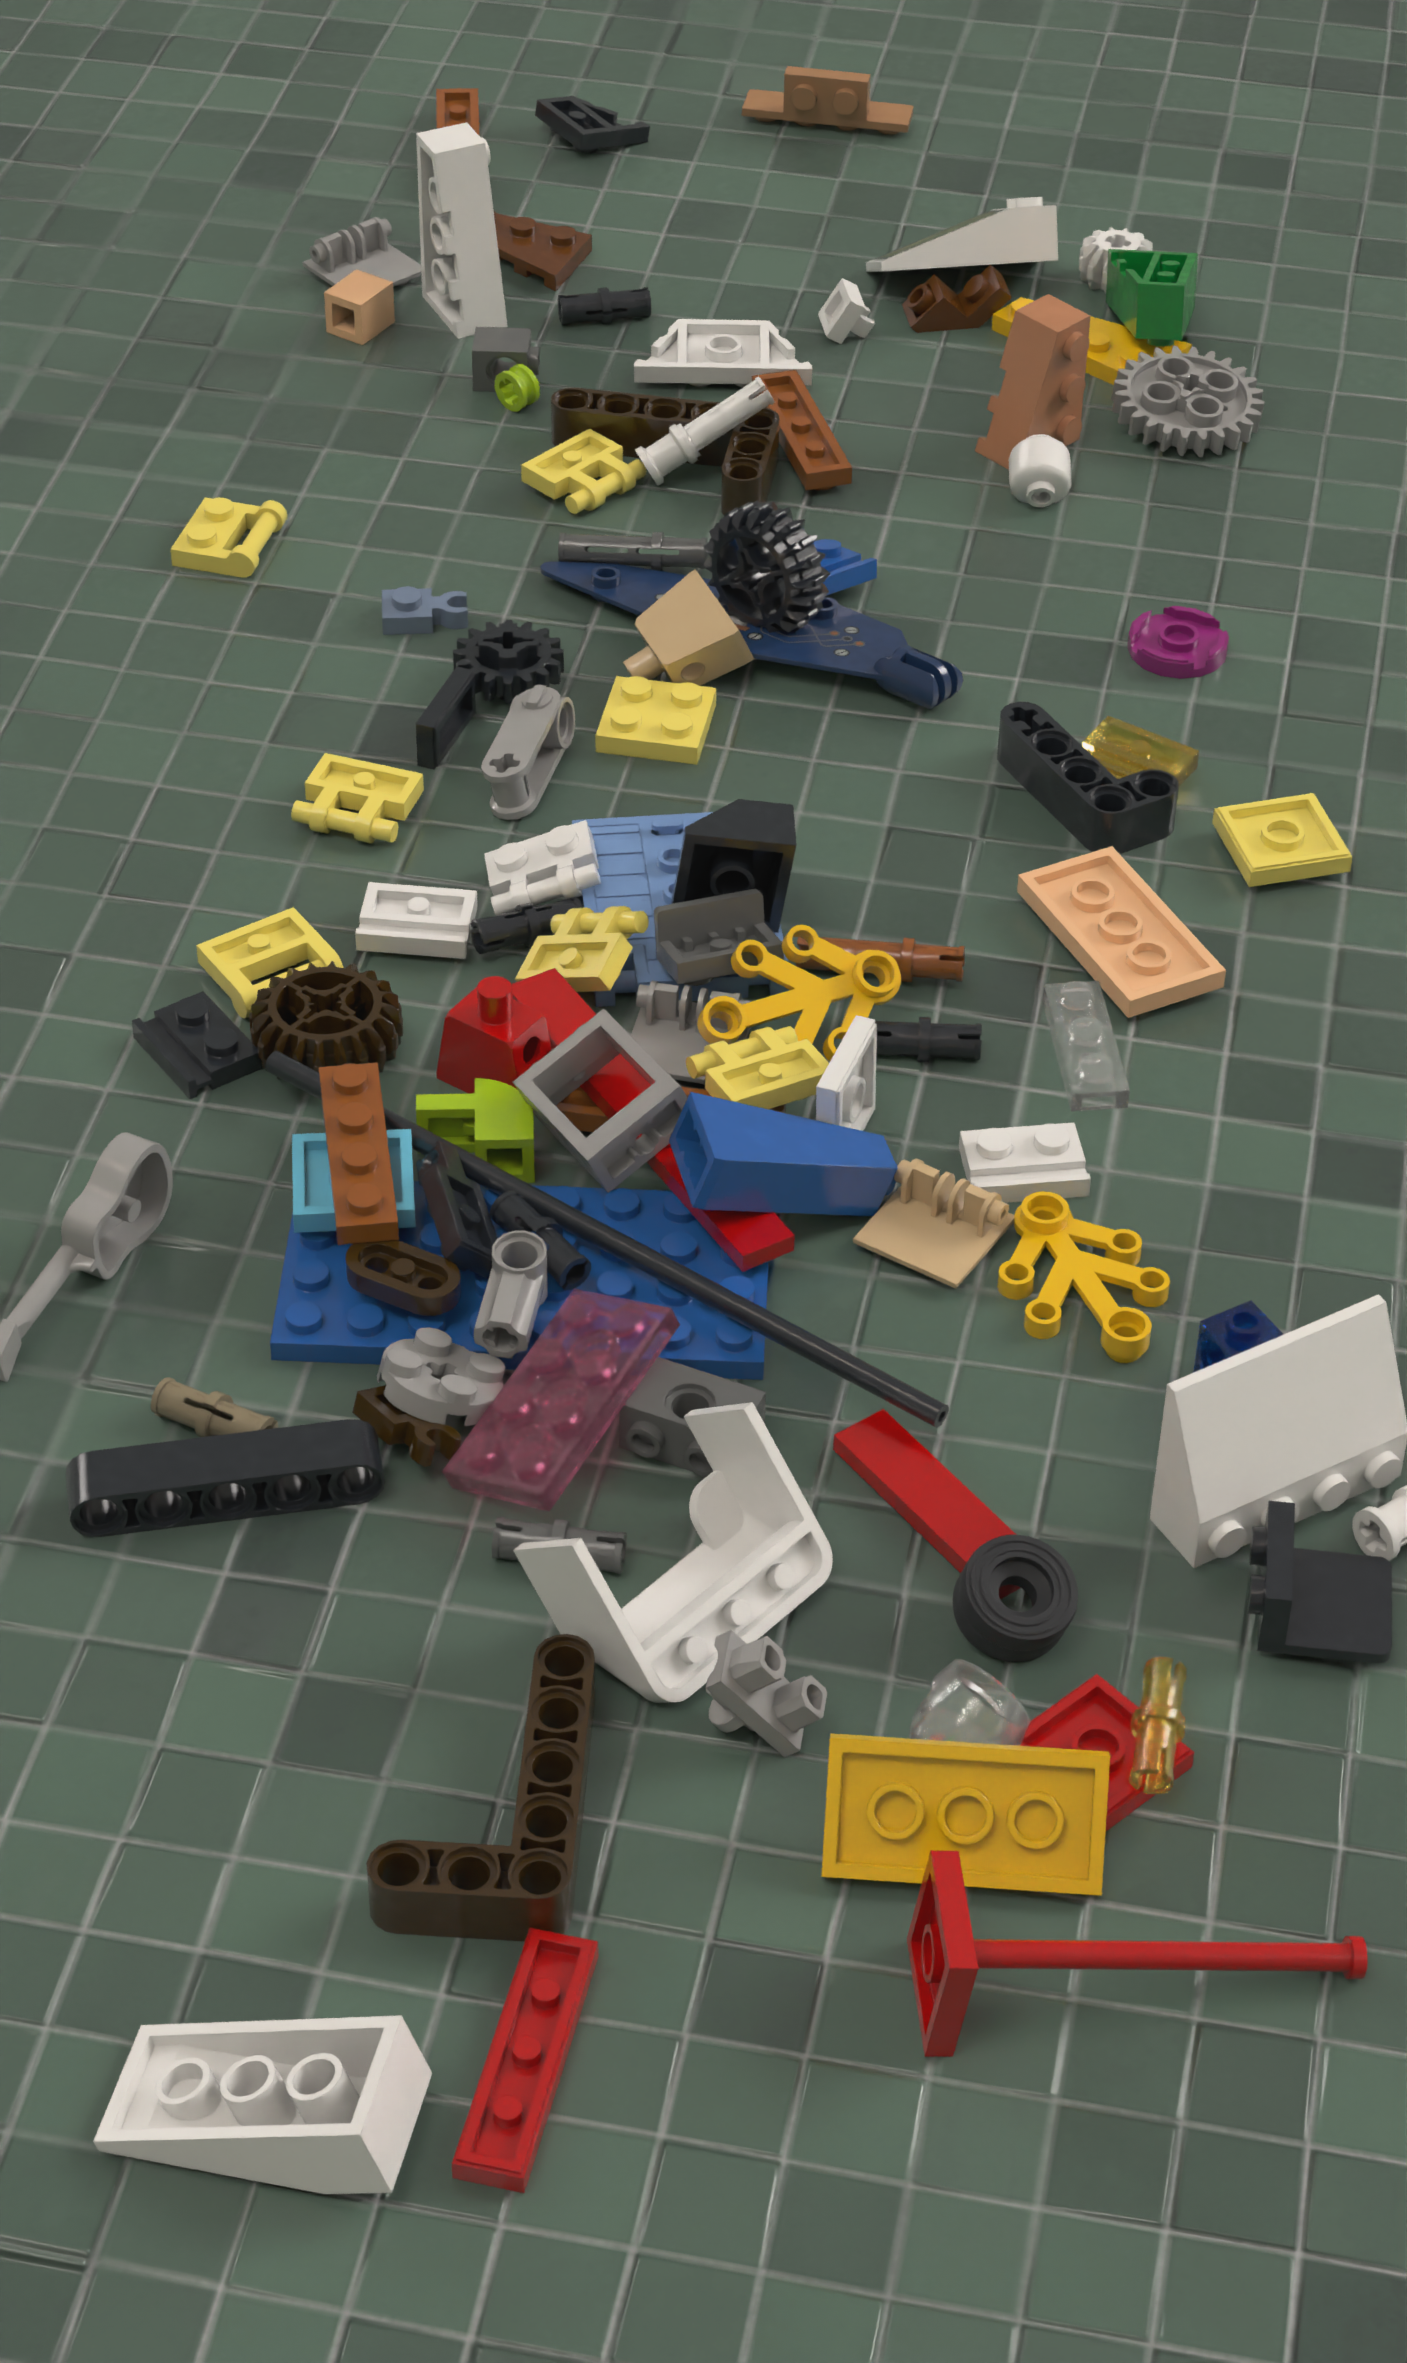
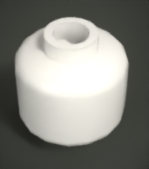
M1037 434L1027 437L1012 449L1009 456V484L1011 493L1015 498L1034 507H1046L1052 503L1059 502L1068 494L1072 484L1071 459L1069 450L1062 442L1048 435Z

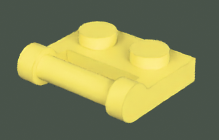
M205 497L170 549L172 566L235 577H249L258 566V555L272 533L278 532L286 522L287 511L283 505L273 500L265 501L261 506L232 502L226 498ZM250 529L251 531L242 545L236 546L245 531Z
M294 907L196 945L198 963L231 998L233 1006L241 1018H247L252 1013L251 1005L257 1000L258 990L269 988L270 978L252 985L251 982L294 966L307 959L316 967H327L333 960L336 967L343 968L341 959L335 950ZM309 963L294 969L298 971L306 970ZM287 972L274 977L286 978Z

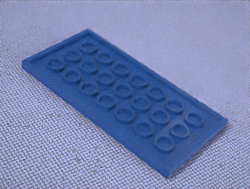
M414 1181L415 1227L398 1228V1241L444 1257L440 1250L441 1241L434 1220L427 1210L428 1202L423 1186L419 1185V1181ZM480 1185L490 1214L492 1204L500 1195ZM532 1185L767 1309L769 1261L742 1272L672 1191L618 1188L608 1193L604 1188ZM292 1212L270 1339L271 1360L380 1365L383 1353L389 1345L403 1339H414L418 1329L427 1327L446 1332L452 1338V1343L463 1346L469 1351L489 1354L484 1347L474 1342V1328L489 1279L470 1270H459L461 1298L452 1310L436 1316H422L353 1289L347 1280L345 1258L346 1252L352 1244L338 1245L336 1231L294 1233ZM492 1220L498 1238L507 1233ZM563 1229V1237L591 1262L589 1276L579 1287L573 1290H564L547 1272L548 1296L538 1308L527 1351H520L514 1354L512 1359L497 1357L504 1363L505 1370L638 1375L649 1356L654 1355L722 1378L763 1380L765 1336ZM544 1241L548 1250L550 1246Z

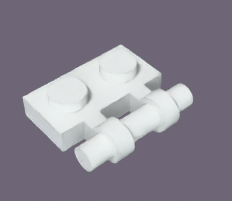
M586 820L569 826H559L548 833L518 843H508L497 850L484 854L489 886L494 895L490 898L496 916L515 911L517 905L531 903L532 907L537 904L562 896L565 899L582 896L583 889L601 884L597 870L599 865L593 835Z

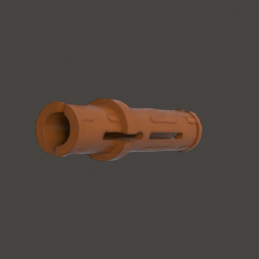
M798 937L797 946H799V950L808 951V943L803 938ZM820 937L853 955H857L865 950H879L888 953L899 966L901 982H912L913 977L963 981L964 970L962 968L965 965V946L952 947L916 944L915 938H904L903 943ZM812 958L804 963H796V966L801 969L833 971Z

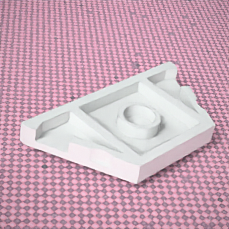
M678 319L668 329V333L665 336L659 337L651 345V356L646 361L637 359L634 362V382L689 383L698 387L710 384H735L745 387L751 383L752 376L796 370L805 385H812V365L809 362L799 363L796 360L795 347L787 339L779 335V330L769 320Z

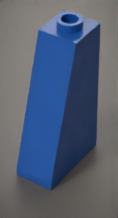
M690 1092L669 1139L692 1207L702 1210L874 1216L884 1196L889 1195L896 1184L894 1175L898 1169L897 1164L882 1135Z

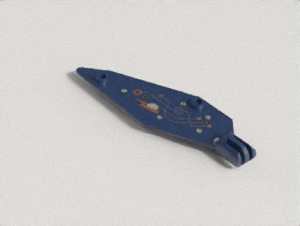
M549 561L541 565V573L587 593L594 600L608 602L638 616L686 576L607 563ZM702 578V579L704 580V582L706 583V585H707L708 582L711 580V579ZM707 585L718 599L719 593L716 587ZM824 597L821 601L823 608L818 611V614L813 619L808 621L806 626L797 631L792 630L789 633L784 629L769 633L765 626L756 628L748 622H741L740 618L736 615L729 616L739 629L755 659L872 678L888 693L929 710L941 704L947 698H951L961 689L963 684L962 672L955 665L909 646L900 629L839 605L836 600L830 597ZM720 603L728 614L729 608L725 603Z

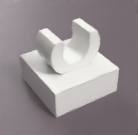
M843 278L818 313L826 337L842 344L850 331L866 338L875 325L874 320L867 318L871 311L864 305L857 285Z

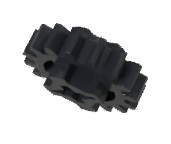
M512 620L500 623L499 627H496L492 622H486L485 631L471 628L468 630V639H457V649L453 650L454 669L461 667L473 670V674H475V694L481 691L485 692V701L490 702L496 696H500V699H504L506 704H511L516 695L534 688L535 685L549 687V684L559 685L561 682V673L564 672V649L560 647L559 637L549 638V629L547 628L533 631L532 622L528 621L521 627H517V623H513Z

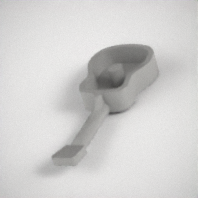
M128 1132L117 1135L107 1145L97 1161L85 1189L71 1204L63 1218L61 1247L7 1319L3 1318L0 1324L1 1381L8 1382L22 1344L21 1338L30 1329L71 1273L83 1271L104 1280L110 1279L120 1268L130 1251L146 1241L159 1226L169 1206L173 1187L171 1162L166 1149L162 1145Z

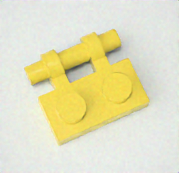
M587 429L521 465L522 482L537 489L546 496L556 500L568 494V492L571 493V495L565 498V505L572 514H577L584 509L592 511L605 503L606 497L613 493L624 494L633 489L636 481L646 475V467L642 461L636 459L628 464L623 462V447L591 429ZM599 476L602 477V478H600V479L597 480V481L594 479V478H597V477H599Z
M324 753L305 782L306 800L314 801V804L296 800L291 812L292 821L309 824L312 831L328 834L331 829L354 834V838L357 841L374 843L378 839L393 843L398 834V823L384 818L405 821L424 791L423 774ZM339 808H346V809L356 810V811H359V813H354V812H349V811H345V810H340Z
M610 906L604 912L594 913L590 908H572L566 914H556L551 920V931L554 935L537 936L515 980L518 982L555 968L576 992L611 991L633 948L627 939L633 933H644L647 930L649 924L648 916L644 911H632L627 906Z
M791 1026L773 1030L771 1027H764L752 1031L748 1039L731 1044L725 1041L708 1044L704 1047V1052L686 1058V1067L689 1075L693 1079L705 1076V1089L712 1097L764 1109H771L816 1095V1086L829 1065V1062L808 1039L798 1041L797 1034Z

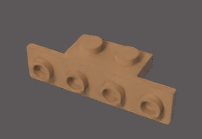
M787 66L784 74V92L750 89L742 107V116L754 117L762 122L774 120L795 121L802 126H813L816 124L835 125L842 130L874 129L883 134L892 135L899 132L908 133L914 107L905 104L869 101L871 74Z

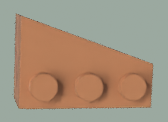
M1050 294L1016 310L999 366L1006 371L999 397L997 395H991L987 410L994 414L987 438H978L975 452L1009 470V456L1012 449L1027 437L1037 434L1048 435L1062 442L1065 446L1080 439L1083 395L1086 386L1085 372L1089 348L1090 315Z

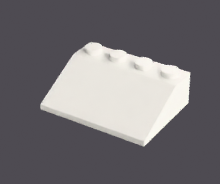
M1378 1294L1167 1384L1150 1520L1193 1568L1216 1558L1231 1556L1241 1547L1250 1544L1252 1527H1265L1268 1501L1295 1503L1294 1523H1297L1321 1511L1334 1510L1344 1501L1370 1489L1383 1488L1401 1476L1407 1444V1419L1386 1301Z

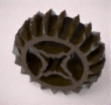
M333 960L327 967H316L310 962L306 970L298 971L294 968H288L286 978L270 977L269 988L258 990L257 1000L251 1005L252 1013L249 1015L251 1043L258 1048V1056L262 1061L263 1068H265L268 1057L274 1051H279L319 1072V1067L378 1062V1070L381 1073L384 1070L385 1062L396 1058V1050L401 1045V1036L404 1033L402 1006L398 1001V995L392 992L389 981L377 980L374 970L359 973L355 963L350 964L346 968L336 967Z

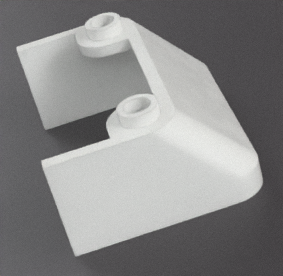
M753 1402L695 1409L684 1416L713 1469L712 1473L696 1485L689 1502L691 1521L703 1543L623 1608H620L582 1538L527 1542L520 1544L513 1550L559 1633L579 1636L586 1640L594 1650L595 1663L649 1701L668 1703L681 1702L689 1698L707 1683V1678L715 1668L718 1660V1651L714 1647L717 1636L732 1630L747 1644L758 1640L820 1588L830 1575L833 1563L831 1546Z

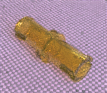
M1156 1657L1145 1663L1143 1668L1144 1681L1141 1704L1132 1714L1131 1732L1136 1737L1129 1781L1138 1790L1142 1786L1143 1774H1146L1143 1793L1163 1794L1170 1791L1174 1786L1173 1772L1177 1743L1181 1742L1185 1736L1186 1718L1181 1713L1184 1682L1187 1679V1668L1179 1661L1175 1665L1174 1677H1171L1173 1658Z

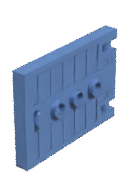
M713 812L572 820V824L584 820L588 823L593 835L599 865L597 870L601 880V884L582 890V896H580L582 907L590 908L594 913L604 912L610 906H627L632 911H644L649 920L648 928L644 933H633L627 939L633 948L611 991H594L596 1007L615 1006L616 993L636 992L637 998L639 985L649 986L652 980L679 986V1000H681L685 984H678L656 958L654 910L658 906L671 904L685 827ZM780 924L779 932H778V933H777V932H773V933H774L781 941H783V934H782V929H781V924ZM736 973L714 977L711 982L704 985L691 986L692 1001H698L701 988L708 989L709 1000L712 991L731 994L741 993L742 998H748L749 985L768 984L770 996L789 991V989L761 975L754 978H744Z

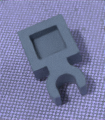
M404 586L397 589L382 590L383 635L433 633V625H442L449 629L467 628V593L451 591L441 596L432 597L431 588L417 589Z

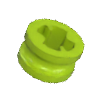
M516 364L509 371H503L496 376L494 381L495 391L506 409L518 412L526 407V405H531L539 399L540 386L538 380L527 366Z

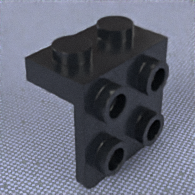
M1268 1501L1265 1527H1252L1249 1565L1260 1566V1575L1251 1574L1247 1608L1248 1614L1258 1615L1257 1651L1370 1663L1386 1662L1390 1658L1392 1649L1391 1563L1379 1556L1294 1548L1295 1503Z

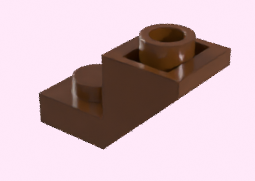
M989 265L981 274L973 276L958 295L934 274L924 284L915 287L911 291L902 307L910 327L916 333L980 328L1012 296L1003 275L992 265Z

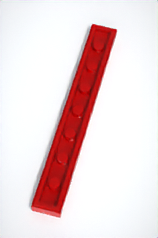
M555 968L512 984V999L540 1011L546 1018L552 1050L573 1034L577 1028L596 1015ZM621 1054L617 1055L580 1085L608 1119L651 1086ZM642 1134L638 1135L635 1140L639 1139ZM670 1143L647 1161L649 1166L742 1272L794 1251L795 1235L774 1212L702 1210L693 1208Z

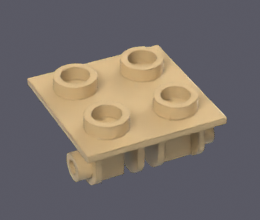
M915 1158L909 1162L904 1159L897 1166L898 1169L894 1175V1180L900 1183L901 1186L853 1238V1243L956 1289L1014 1223V1215L1008 1212L1009 1205L1002 1202L1000 1194L983 1190L970 1184V1181L964 1178L955 1184V1175L950 1172H945L939 1178L940 1170L924 1164L922 1160Z

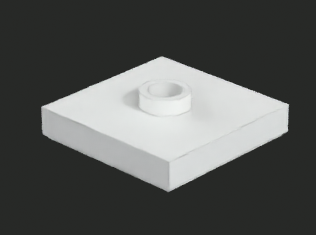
M857 1015L853 1019L816 1086L817 1121L861 1131L865 1129L875 1110L877 1024H875V1019Z

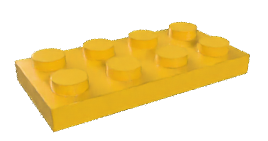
M830 1733L821 1877L922 1884L930 1850L959 1851L965 1887L1102 1896L1110 1754L1107 1751Z

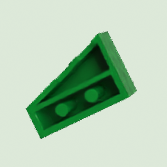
M1108 249L1106 303L1135 338L1147 339V344L1152 346H1171L1174 344V340L1182 341L1195 308L1198 253Z

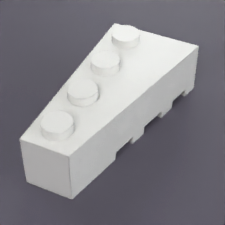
M467 122L416 133L422 296L458 339L474 335L476 327H508L488 169L491 160L488 143Z

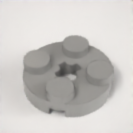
M427 1327L418 1329L414 1339L396 1341L385 1349L377 1373L378 1383L382 1380L385 1381L384 1396L390 1403L409 1415L424 1421L444 1425L448 1414L456 1416L467 1415L464 1426L478 1425L490 1420L497 1412L504 1388L502 1378L505 1365L495 1356L469 1351L463 1346L452 1343V1338L442 1330Z

